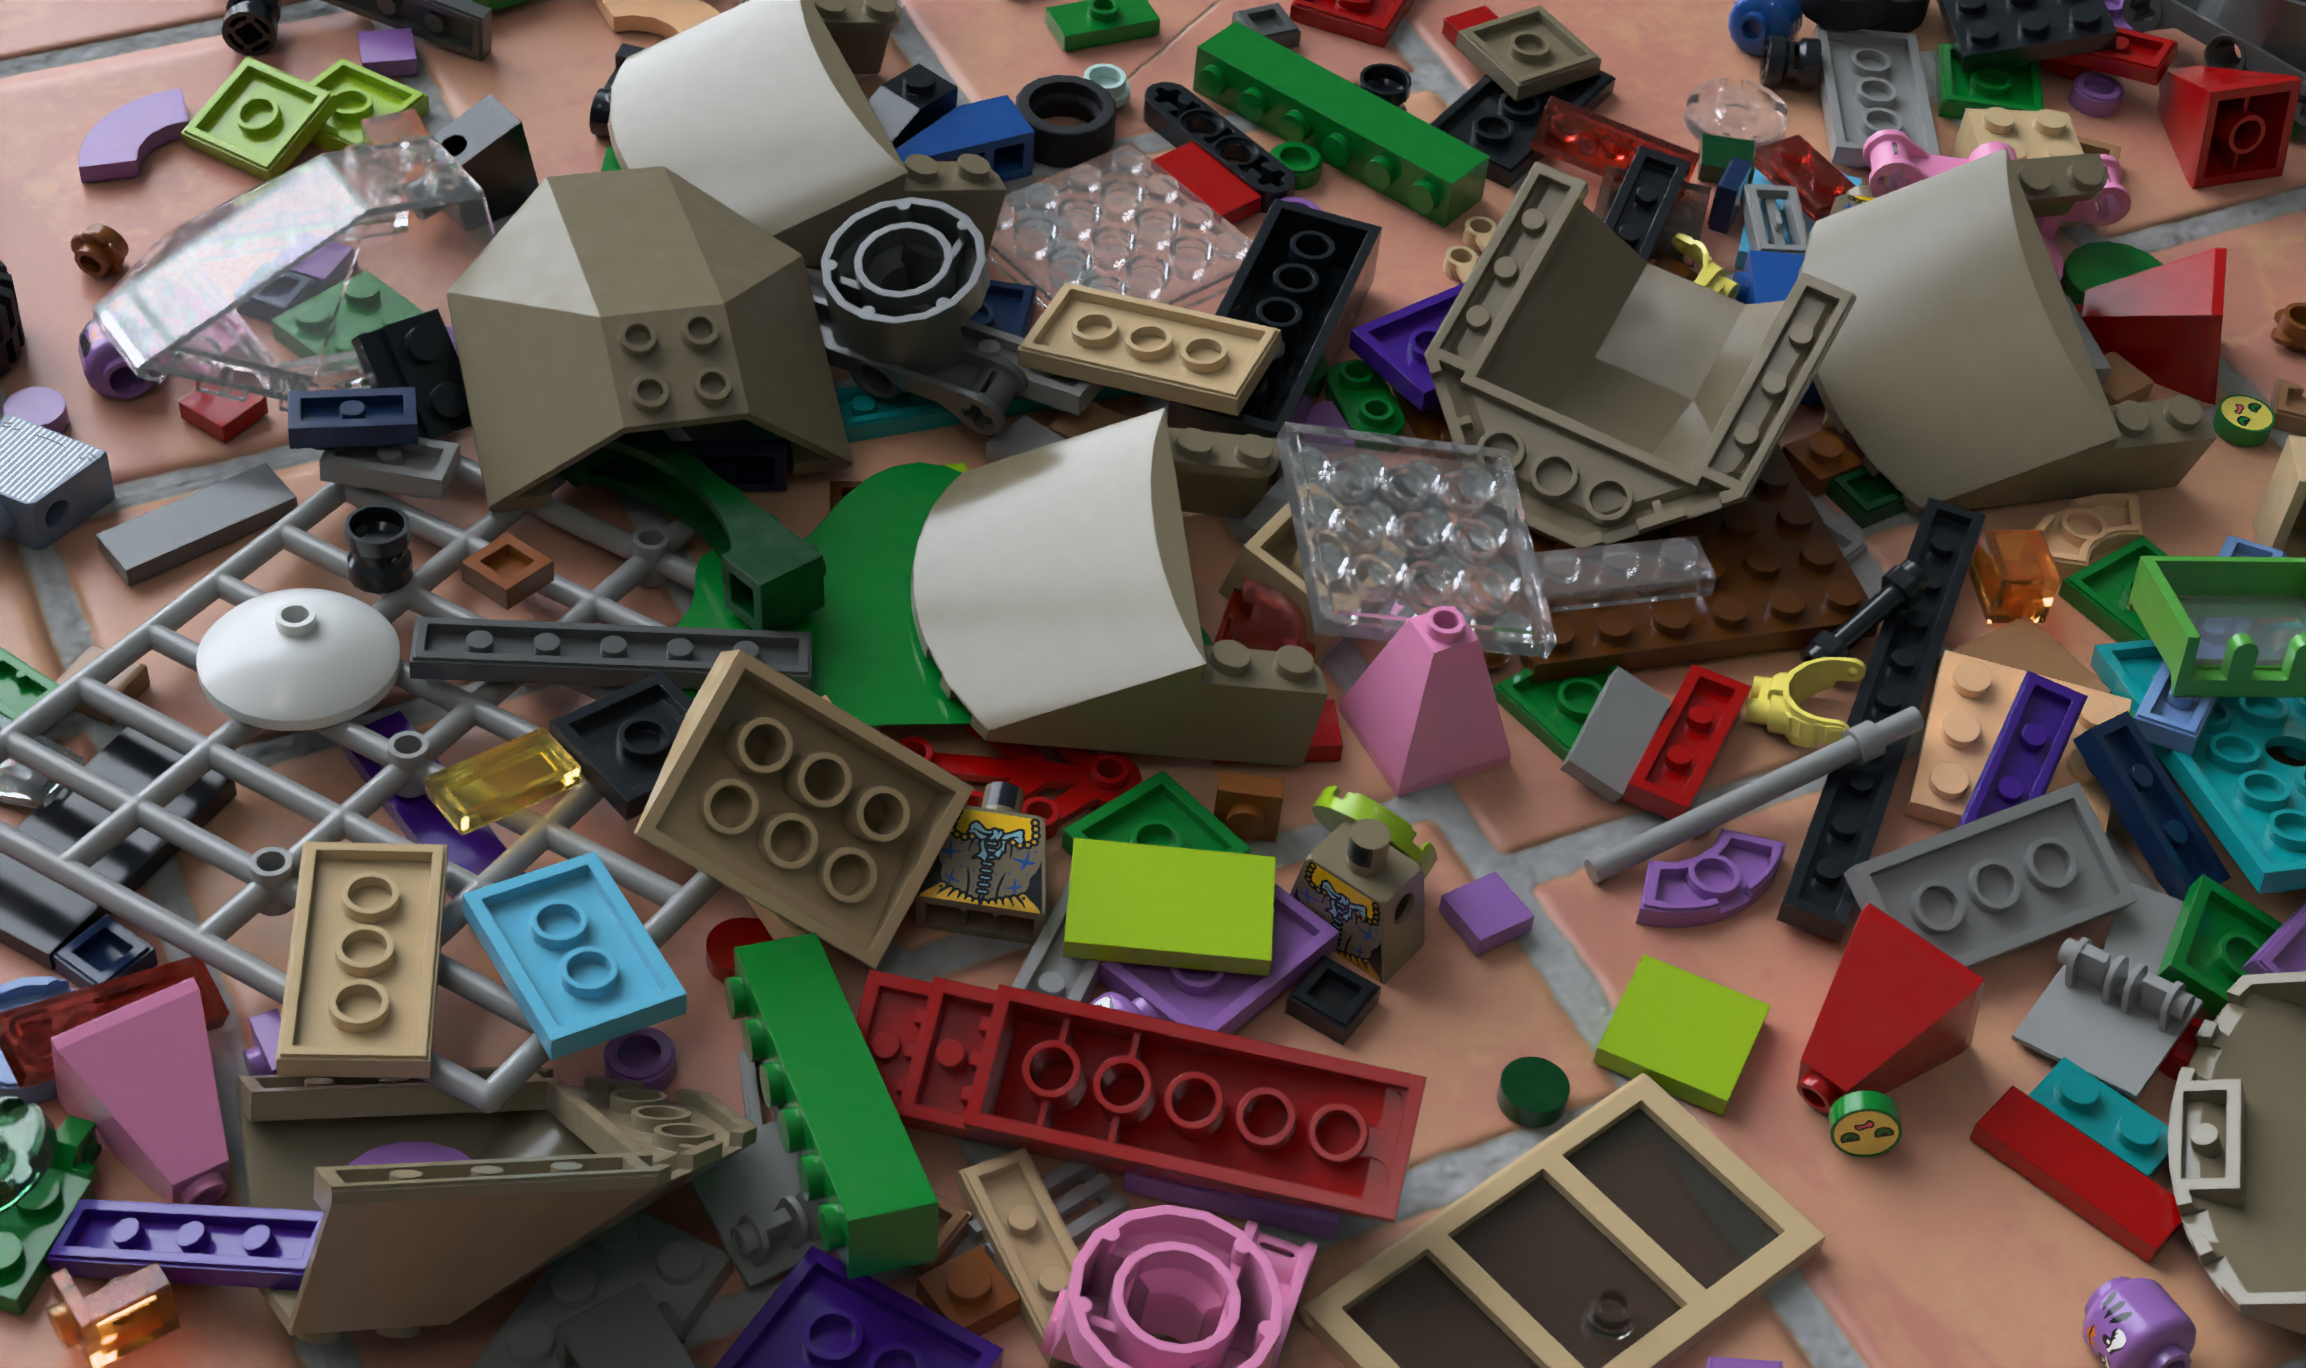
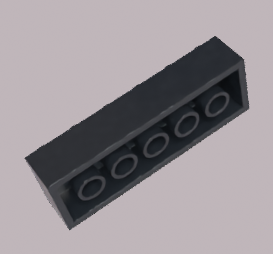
M1275 198L1215 315L1280 329L1281 348L1238 416L1169 401L1168 427L1180 429L1196 428L1202 431L1237 435L1254 434L1261 437L1278 439L1281 456L1276 471L1269 477L1267 485L1274 486L1280 479L1289 461L1300 432L1327 380V374L1333 367L1374 281L1382 227Z

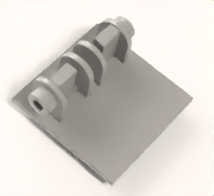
M2069 937L2062 944L2057 956V961L2064 965L2013 1033L2012 1040L2057 1062H2060L2065 1057L2112 1089L2137 1100L2202 1007L2203 1000L2186 992L2185 983L2180 981L2172 983L2148 972V966L2142 963L2132 968L2129 966V957L2121 954L2116 959H2113L2110 953L2093 946L2092 940L2086 937L2081 938L2079 941Z
M778 1119L757 1127L755 1143L688 1182L748 1289L792 1270L811 1245L826 1253L834 1251H826L823 1246L817 1220V1208L819 1205L817 1200L807 1202L803 1197L797 1169L798 1154L797 1152L789 1154L785 1152L780 1136Z

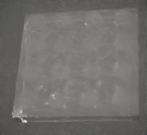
M1131 142L1006 195L993 239L990 243L987 259L1014 283L1037 287L1036 302L1044 309L1048 307L1065 282L1190 309L1227 292L1253 241Z
M1284 422L1276 439L1315 634L1390 642L1409 618L1426 614L1434 607H1450L1454 605L1464 615L1466 622L1480 639L1483 651L1548 657L1557 641L1509 450Z

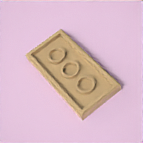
M1065 282L1017 348L1018 366L1238 416L1281 348V330Z
M303 841L276 1054L277 1076L430 1078L448 870V845Z

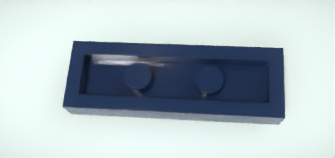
M2128 711L2090 728L2073 739L2085 759L2089 771L2098 780L2117 811L2121 823L2130 832L2154 871L2156 880L2169 896L2184 901L2188 888L2202 874L2219 884L2231 878Z

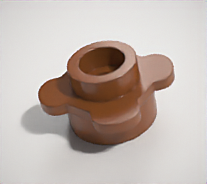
M2292 303L2286 306L2285 309L2276 311L2274 320L2278 324L2277 328L2272 330L2270 336L2274 342L2291 351L2306 352V303Z

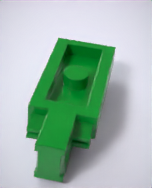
M68 1115L51 1137L48 1150L44 1151L35 1148L28 1155L27 1161H22L0 1195L1 1310L18 1315L25 1313L52 1269L46 1258L79 1199L96 1198L93 1186L99 1171H97V1166L93 1165L102 1150V1144L98 1143L95 1130L97 1125L95 1122Z

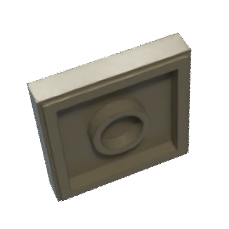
M1541 5L1458 31L1456 47L1515 101L1598 75L1602 61L1598 55Z

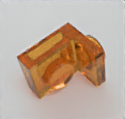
M157 1262L133 1274L116 1277L102 1289L84 1298L66 1268L50 1275L57 1303L46 1308L50 1323L64 1349L68 1350L78 1345L91 1368H100L180 1328L170 1282Z

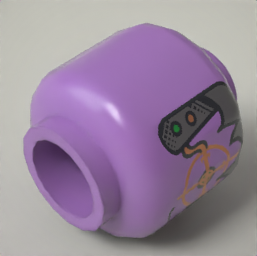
M111 311L96 316L85 325L79 335L78 352L84 375L91 388L102 396L120 399H131L140 396L154 388L163 375L164 359L158 337L151 323L141 315L129 311Z

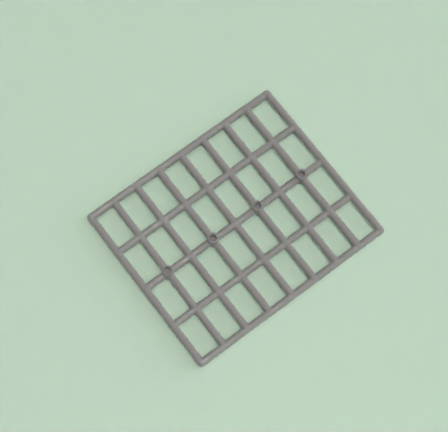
M460 455V465L454 479L485 493L479 463ZM558 473L549 478L552 493L567 481ZM329 482L0 730V765L10 758L112 812L110 816L63 853L0 820L1 853L282 1005L287 973L226 940L259 912L267 916H280L290 912L293 908L295 909L303 841L341 842L345 838L353 843L416 844L368 819L395 794L405 798H414L431 790L521 836L479 875L448 860L446 891L456 896L444 906L441 948L468 923L463 915L462 894L519 876L547 849L568 860L595 851L617 885L661 906L643 925L658 949L723 886L720 882L700 871L682 886L570 830L575 823L604 797L549 741V731L498 707L521 685L531 689H539L550 684L486 681L473 693H469L445 680L411 679L409 663L401 659L400 672L394 685L449 713L425 734L416 731H403L393 735L390 739L352 720L312 730L385 767L341 805L234 751L262 728L254 727L231 718L207 737L106 685L150 650H154L197 672L196 656L200 644L175 631L217 599H221L236 607L249 599L266 594V592L242 580L283 549L350 581L347 563L349 552L307 533L309 529L345 502L358 508L369 504L395 506L403 510L409 517L410 533L443 548L413 572L410 582L403 588L391 593L377 594L382 598L371 607L380 612L390 623L394 622L407 610L423 617L486 619L431 591L461 567L462 560L490 544L524 515L529 513L627 559L623 565L593 590L554 573V581L538 590L537 593L570 608L556 622L594 623L598 621L602 624L666 626L617 602L637 585L646 588H656L666 584L669 579L695 591L697 564L674 553L697 533L678 518L665 529L658 526H644L630 534L551 497V505L498 512L490 511L465 531L380 490L354 488L345 484ZM563 684L594 700L624 688L622 686ZM83 703L184 756L136 794L40 744L34 739L79 704ZM476 725L583 778V780L542 816L434 761ZM884 725L872 727L879 731ZM213 770L318 825L288 851L281 847L272 846L262 848L251 854L168 811L164 807L207 772ZM140 827L248 885L198 926L90 867ZM441 953L438 985L532 1034L486 1080L432 1051L430 1078L419 1079L483 1113H493L550 1058L507 987Z

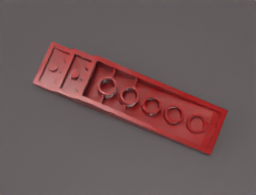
M872 969L869 971L856 1022L904 1127L1011 1150L1025 1147L1030 1154L1124 1173L1127 1171L1210 1190L1395 1223L1427 1081L1425 1076L999 984L998 990L939 977H934L931 983Z

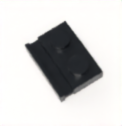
M438 308L383 326L369 333L359 334L351 340L371 388L415 387L418 437L440 440L472 428L459 358Z

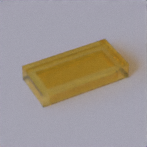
M542 727L426 776L425 794L462 836L581 784V766L545 727Z

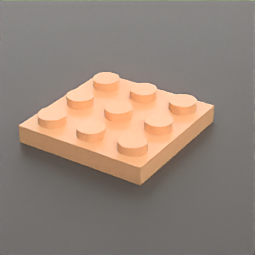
M1949 650L1944 651L1939 665L1905 815L1951 828L1957 827L2027 671ZM2042 676L2088 696L2045 794L2079 782L2106 835L2112 803L2096 777L2089 771L2085 759L2073 739L2094 726L2121 713L2129 712L2132 699Z

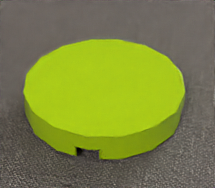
M1328 786L1322 791L1311 809L1314 816L1328 831L1332 833L1342 822L1355 823L1358 820L1367 818L1381 821L1391 832L1390 846L1419 863L1424 871V879L1427 877L1438 859L1437 853L1430 842H1425L1421 849L1412 842L1417 832L1412 829L1411 824L1385 806L1358 792L1354 794L1348 791L1345 797L1340 799L1338 795L1341 790L1338 786Z

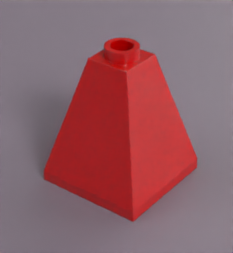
M2192 66L2167 70L2159 83L2160 93L2157 110L2185 178L2192 189L2282 176L2302 79L2294 75L2208 66Z
M2213 248L2085 290L2084 304H2074L2103 355L2114 350L2155 381L2154 383L2204 403L2216 404L2227 248Z
M1868 903L1860 912L1802 1055L1798 1084L1796 1085L1799 1095L1814 1109L1822 1113H1829L1834 1102L1844 1095L1856 1091H1875L1886 1094L1962 1054L1972 1042L1985 979L1879 908Z

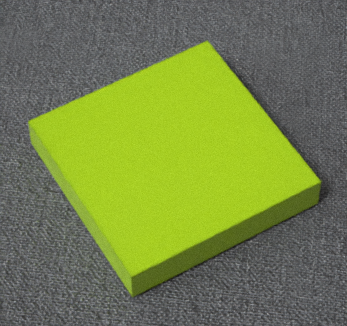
M247 56L183 129L181 135L187 146L275 184L338 109L339 104L333 93Z
M344 58L338 60L309 82L333 93L339 104L338 109L310 142L360 165L430 111L427 94Z
M1643 954L1597 1046L1593 1063L1632 1079L1641 1073H1645L1668 1094L1723 1116L1766 1022L1771 1005Z

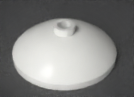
M297 588L274 591L254 597L224 614L208 629L202 638L197 651L196 666L202 691L216 708L229 717L254 727L269 730L305 731L346 722L378 704L389 693L398 678L401 667L400 642L394 627L373 607L339 592L314 588Z

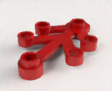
M964 724L968 734L975 738L983 739L970 724ZM907 737L898 742L962 781L983 783L1001 781L1020 787L1025 793L1021 813L1047 819L1045 820L1046 841L1057 834L1058 827L1089 808L1094 811L1142 781L1139 768L1130 759L1113 753L1098 754L1095 750L1053 747L1070 763L1064 764L1049 762L1028 744L986 741L1004 757L995 758L938 753L927 740L920 737ZM1047 788L1067 790L1054 800L1042 796L1034 797ZM972 791L965 805L981 807L984 793Z

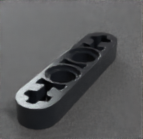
M1172 82L1155 83L1146 89L1143 105V120L1176 148L1192 141L1262 196L1260 212L1267 214L1275 198L1294 197L1295 174L1190 90ZM1191 132H1205L1211 135H1197ZM1225 159H1240L1246 162L1234 163Z

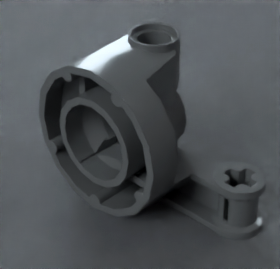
M2124 0L2122 6L2123 16L2130 27L2140 32L2172 28L2182 31L2206 45L2204 58L2205 64L2208 67L2294 75L2302 79L2294 120L2300 125L2306 126V0ZM2235 44L2238 46L2240 50L2241 59L2235 52Z
M915 197L879 202L850 216L830 236L821 258L823 286L827 299L813 295L829 365L849 371L854 382L866 393L876 398L892 399L902 389L938 402L958 417L966 426L980 434L996 435L1005 424L1004 413L1013 399L1020 398L1026 392L1029 381L1021 368L1012 361L965 346L961 327L981 308L990 285L988 262L982 233L967 214L942 201Z

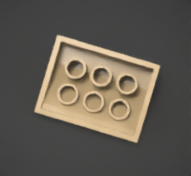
M738 649L721 652L686 713L633 834L810 934L816 933L820 940L866 966L876 969L974 787L753 656Z

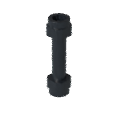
M1904 560L1900 565L1892 567L1882 576L1881 590L1834 632L1830 633L1827 630H1821L1809 641V645L1800 653L1802 662L1822 657L1849 658V651L1898 607L1908 610L1922 598V594L1930 587V580L1920 566L1910 560Z

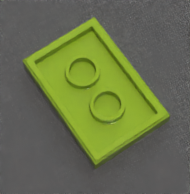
M1074 838L1062 957L1269 976L1272 962L1276 857Z

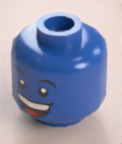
M1738 0L1729 14L1728 28L1732 40L1739 49L1749 55L1761 57L1763 44L1768 34L1784 35L1788 41L1796 38L1802 27L1803 12L1799 0Z

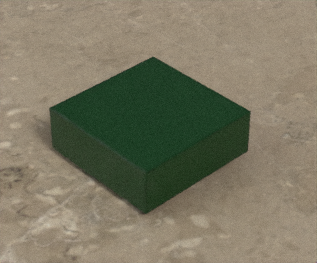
M1702 133L1698 148V180L1718 183L1730 160L1736 157L1752 162L1747 184H1751L1754 174V141Z
M1865 466L1829 480L1825 492L1862 529L1907 510L1904 506L1905 500L1902 499L1903 494L1882 473L1873 477Z

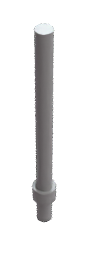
M1911 706L1875 724L1870 720L1859 723L1843 731L1842 739L1586 859L1584 861L1586 872L1589 878L1597 884L1852 762L1859 766L1884 755L1886 746L1924 728V719L1920 711L1916 707Z

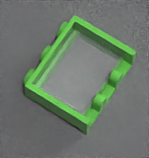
M2140 556L2127 608L2129 611H2136L2170 670L2172 697L2306 698V557Z

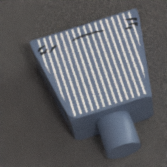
M9 413L1 419L0 540L4 537L34 550L46 549L115 498L106 451Z

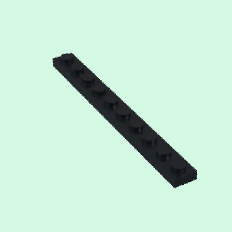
M1928 497L1906 560L1916 563L1923 569L1930 580V587L1910 609L1905 610L1898 607L1884 619L1865 676L1847 721L1850 728L1866 720H1870L1875 724L1911 706L1920 710L1986 515ZM1911 735L1886 746L1884 755L1859 766L1852 762L1828 774L1776 920L1841 942L1855 901L1844 873L1852 866L1869 860Z

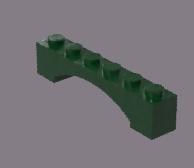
M661 429L626 433L558 473L576 488L590 484L643 499L674 515L691 527L711 546L722 561L724 606L754 630L776 631L825 606L824 577L826 575V565L823 555L819 550L790 531L776 516L768 514L743 495L738 487L730 485L710 470L700 458L692 456L672 441Z

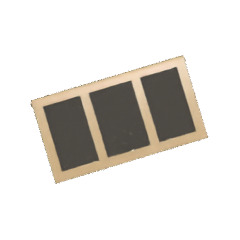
M1641 1073L1298 1309V1316L1303 1325L1345 1368H1665L1818 1253L1823 1246L1826 1235L1647 1074Z

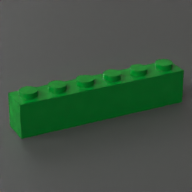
M1237 21L1197 47L1193 91L1287 142H1301L1313 147L1320 153L1323 162L1444 228L1482 200L1490 156Z
M811 933L734 947L735 976L727 977L724 981L728 1011L732 1020L740 1018L743 1020L742 1038L748 1061L750 1063L760 1061V1082L767 1107L778 1106L779 1108L778 1124L784 1150L787 1154L794 1152L798 1154L797 1169L803 1197L807 1202L817 1200L819 1205L817 1208L818 1227L825 1250L837 1249L848 1279L937 1261L938 1200L817 934Z

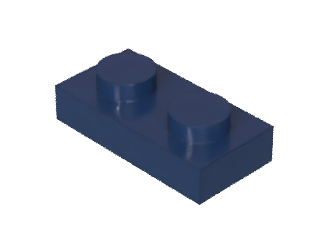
M415 387L288 391L290 449L312 448L315 450H328L334 447L355 446L387 448L397 445L418 444Z

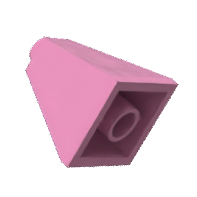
M1454 605L1450 607H1434L1426 614L1409 618L1339 702V713L1397 797L1494 768L1510 761L1511 752L1480 639L1468 625L1464 615Z
M194 977L51 1037L57 1098L68 1115L95 1122L97 1125L95 1130L98 1142L166 1203L210 1205L225 1195L229 1189V1156L200 988Z

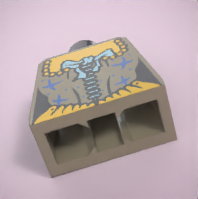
M1001 781L989 783L985 787L981 807L969 805L963 807L915 896L916 927L1035 944L1046 923L1045 820L1036 815L1021 813L1025 793L1020 787Z
M1367 818L1358 820L1355 823L1342 822L1307 856L1290 895L1340 932L1337 949L1334 951L1336 954L1382 984H1385L1424 944V871L1419 863L1390 846L1391 832L1381 821Z

